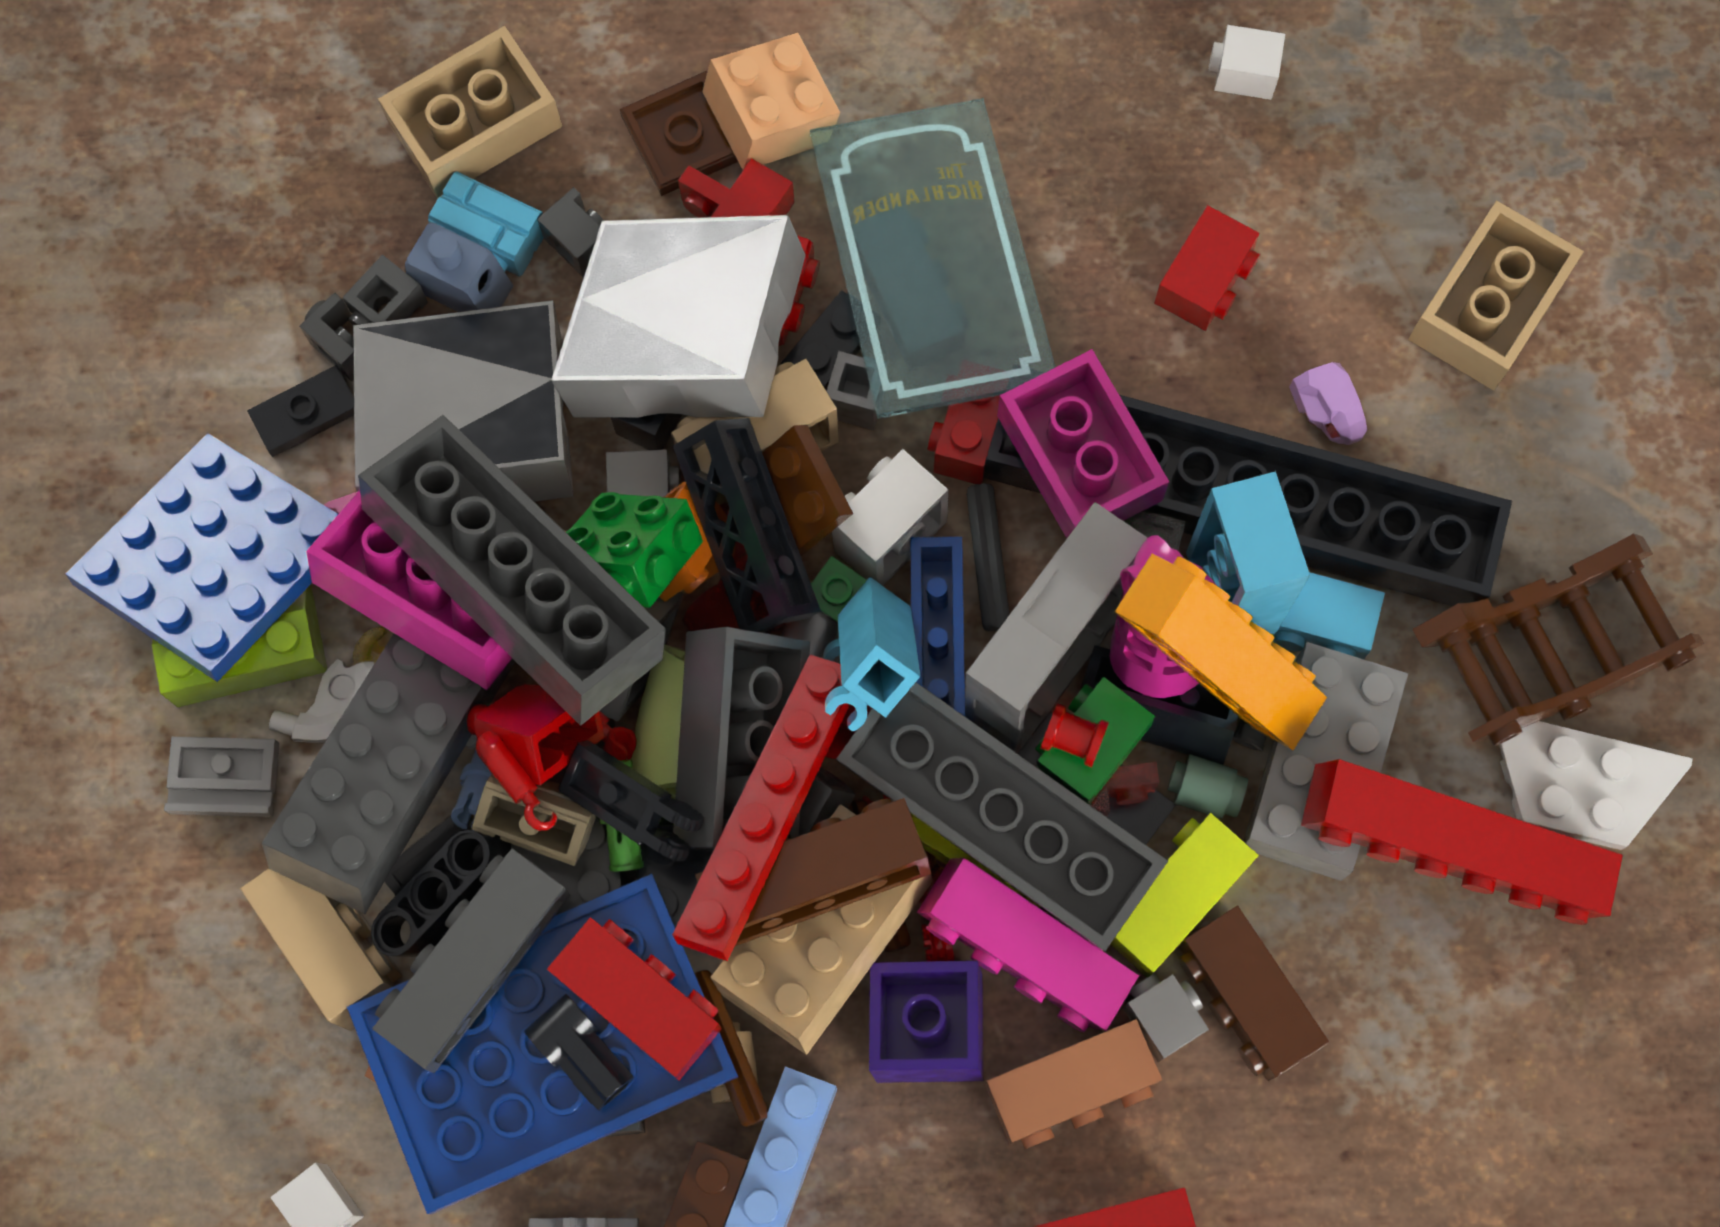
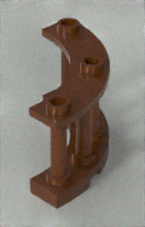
M1633 533L1617 543L1571 565L1569 570L1573 576L1556 583L1554 580L1546 583L1544 578L1509 591L1502 596L1505 602L1492 606L1489 599L1471 603H1458L1412 629L1422 648L1440 646L1442 652H1449L1487 723L1468 732L1473 742L1490 739L1493 746H1497L1523 732L1521 728L1560 713L1564 721L1571 719L1590 709L1592 704L1589 700L1621 686L1664 665L1667 672H1670L1696 658L1692 650L1704 644L1699 634L1690 633L1679 639L1641 572L1644 568L1641 560L1653 555L1643 536ZM1611 576L1614 577L1616 582H1623L1660 647L1659 650L1626 666L1587 599L1591 595L1588 587ZM1556 602H1559L1563 609L1569 608L1606 675L1576 688L1538 620L1542 616L1539 610ZM1510 623L1514 630L1520 629L1556 696L1534 704L1532 703L1495 636L1499 633L1498 627ZM1470 645H1477L1511 708L1508 712L1505 711Z

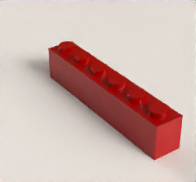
M1341 759L1315 764L1301 826L1319 831L1318 839L1325 843L1350 847L1352 842L1367 847L1366 855L1371 858L1391 863H1398L1400 858L1415 863L1414 871L1425 876L1446 878L1448 874L1461 878V886L1465 889L1484 894H1493L1494 890L1509 894L1508 902L1513 905L1528 909H1540L1542 905L1556 910L1554 917L1561 921L1586 925L1588 918L1611 916L1623 857L1622 854Z

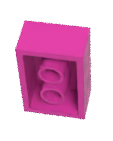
M1093 349L1000 395L997 417L1066 538L1069 537L1094 502L1124 521L1163 501L1169 480Z

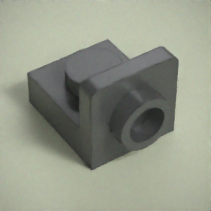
M334 293L326 301L322 300L314 304L307 312L305 321L299 327L309 343L334 366L337 365L339 370L352 382L354 380L353 336L342 327L348 321L351 313L343 299Z

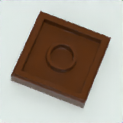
M707 71L620 109L621 117L661 196L679 189L678 180L688 165L708 176L738 162L702 92Z

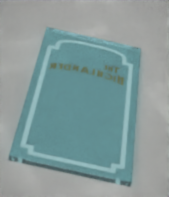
M984 98L810 130V137L877 419L999 396L1056 367Z

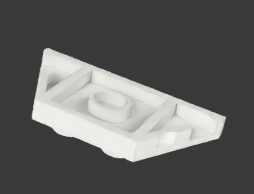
M1541 721L1521 728L1523 731L1521 734L1499 745L1503 757L1500 764L1505 781L1512 788L1513 798L1511 802L1516 819L1578 840L1619 850L1626 848L1692 766L1693 758Z

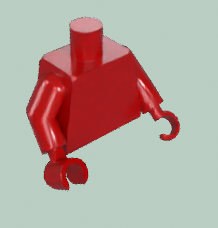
M525 684L517 686L490 706L475 705L467 717L469 732L477 736L476 751L479 758L515 804L523 801L526 805L524 810L525 820L532 828L538 831L551 829L556 824L557 815L553 812L549 822H541L535 817L533 809L540 804V801L534 794L538 788L536 784L542 785L569 764L578 742L589 740L597 744L602 740L605 742L603 750L618 760L631 759L637 744L636 736L632 730L624 727H614L612 729L607 724L610 719L601 711H598L580 726L540 685Z

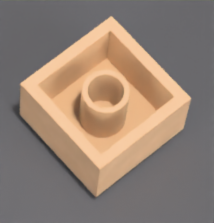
M799 33L710 60L702 92L742 170H744L751 158L765 165L829 144L840 111Z

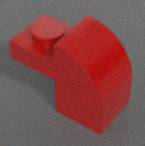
M752 158L730 189L689 165L678 180L684 207L698 218L787 215L795 203L793 182Z

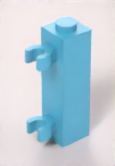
M871 577L867 579L838 614L839 638L831 641L823 653V658L833 661L840 655L842 686L834 688L828 694L825 700V712L831 715L841 704L853 705L856 709L847 719L848 728L851 731L859 729L865 723L867 705L886 718L920 678L911 606Z

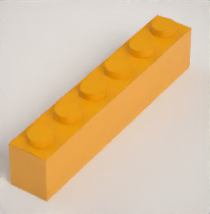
M1152 553L1115 612L1253 729L1294 750L1327 699V696L1312 684L1316 675L1294 661L1296 657L1292 653L1272 642L1275 637L1251 622L1253 617L1248 612L1228 601L1230 598L1228 593L1205 580L1207 574L1199 567L1177 556L1172 564Z

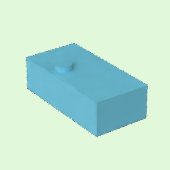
M1276 471L1211 488L1186 551L1188 561L1201 566L1203 571L1216 585L1230 595L1228 601L1239 606L1253 617L1251 622L1265 629L1270 634L1277 633L1309 578L1310 573Z

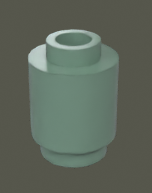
M1189 754L1185 763L1175 762L1167 791L1176 793L1174 804L1208 815L1212 813L1220 819L1223 818L1224 814L1236 818L1243 803L1249 779L1237 775L1238 769Z

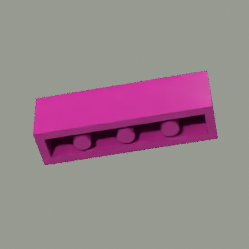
M965 858L949 859L917 911L918 914L930 921L926 929L934 936L950 945H954L956 940H959L974 950L970 956L972 961H978L979 966L998 975L1001 969L1017 979L1014 985L1017 991L1039 1004L1046 998L1061 1008L1057 1015L1059 1019L1085 1033L1088 1027L1107 1031L1139 977L1138 974Z

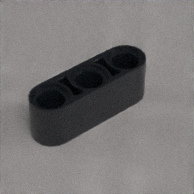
M474 830L460 831L452 836L377 915L371 929L372 942L376 949L382 954L392 957H417L428 944L431 943L436 946L449 930L445 926V922L450 913L463 899H467L469 902L484 885L479 881L483 871L497 855L505 857L511 850L508 843L502 841L498 835L491 837ZM481 843L484 849V858L481 865L476 868L472 856L476 846ZM444 882L447 887V897L444 904L440 906L437 902L436 893L439 885ZM407 920L411 932L408 941L404 944L401 940L400 931L401 926Z

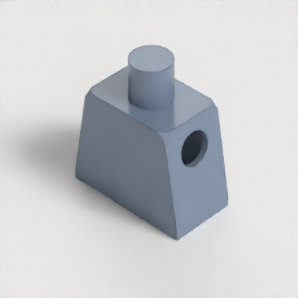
M431 222L425 227L405 262L406 274L420 284L426 297L457 312L502 307L513 288L512 282L491 251ZM478 283H486L485 286L480 291H478Z

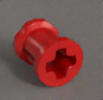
M1057 703L1041 744V749L1049 751L1053 747L1082 758L1084 765L1092 768L1109 722L1103 719L1098 723L1091 722L1066 712V705Z

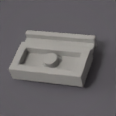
M171 736L166 786L168 788L167 803H165L164 811L176 815L273 817L272 801L276 790L280 743L275 739Z

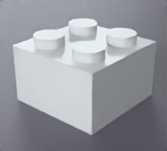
M904 449L892 460L889 457H885L879 461L867 477V480L870 482L857 495L853 492L845 495L854 514L832 531L834 552L866 580L871 577L882 586L911 558V537H932L947 522L948 489Z

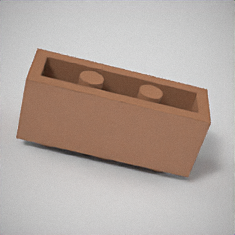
M1135 1019L987 1080L985 1087L1009 1145L1021 1140L1026 1150L1055 1138L1051 1128L1071 1120L1074 1129H1077L1105 1117L1101 1107L1120 1099L1125 1109L1154 1097L1150 1086L1162 1081V1078L1138 1021Z

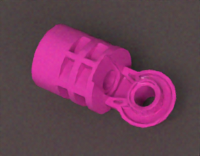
M1152 535L1147 538L1137 552L1133 565L1122 569L1120 573L1123 590L1120 602L1152 553L1173 564L1177 556L1183 558L1180 552L1173 548L1171 549L1168 543L1158 535ZM1193 563L1194 565H1196L1197 567H1199L1201 570H1203V568H1202L1201 566H1199V565ZM1208 575L1205 577V580L1216 585ZM1117 614L1109 657L1114 672L1127 687L1145 696L1169 698L1183 695L1199 684V682Z

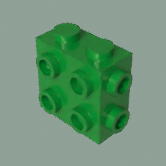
M616 492L601 493L591 502L590 507L572 528L566 531L583 550L636 601L646 608H650L703 542L687 499L665 498L657 495L639 496L618 494Z

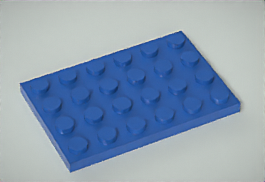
M652 874L554 916L435 1073L423 1069L372 1029L379 1020L375 1013L384 998L395 988L401 991L409 980L347 1006L427 1214L436 1213L738 1078L719 1032L681 1080L678 1081L547 970L590 917L602 927L610 919L634 939L628 949L645 962L651 954L654 955L676 974V977L671 981L675 988L686 997L693 989L704 997L684 947L677 944L672 935L675 926ZM565 994L592 1021L599 1030L596 1034L635 1077L623 1092L601 1110H597L577 1089L562 1068L559 1066L556 1069L524 1033V1030Z

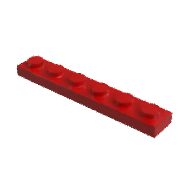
M809 655L672 934L677 944L725 961L729 960L850 706L847 703L841 704L831 715L825 712V700L828 694L834 688L842 686L840 663Z

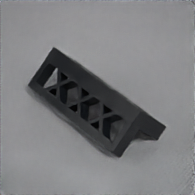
M750 419L715 420L673 445L739 628L765 633L782 623L807 619L821 612ZM705 443L712 459L708 474L701 471L694 453L695 449ZM718 492L726 497L730 508L726 522L718 518L714 507ZM736 541L743 544L748 556L744 571L736 567L732 556ZM754 590L762 594L769 613L768 616L759 621H756L750 605Z

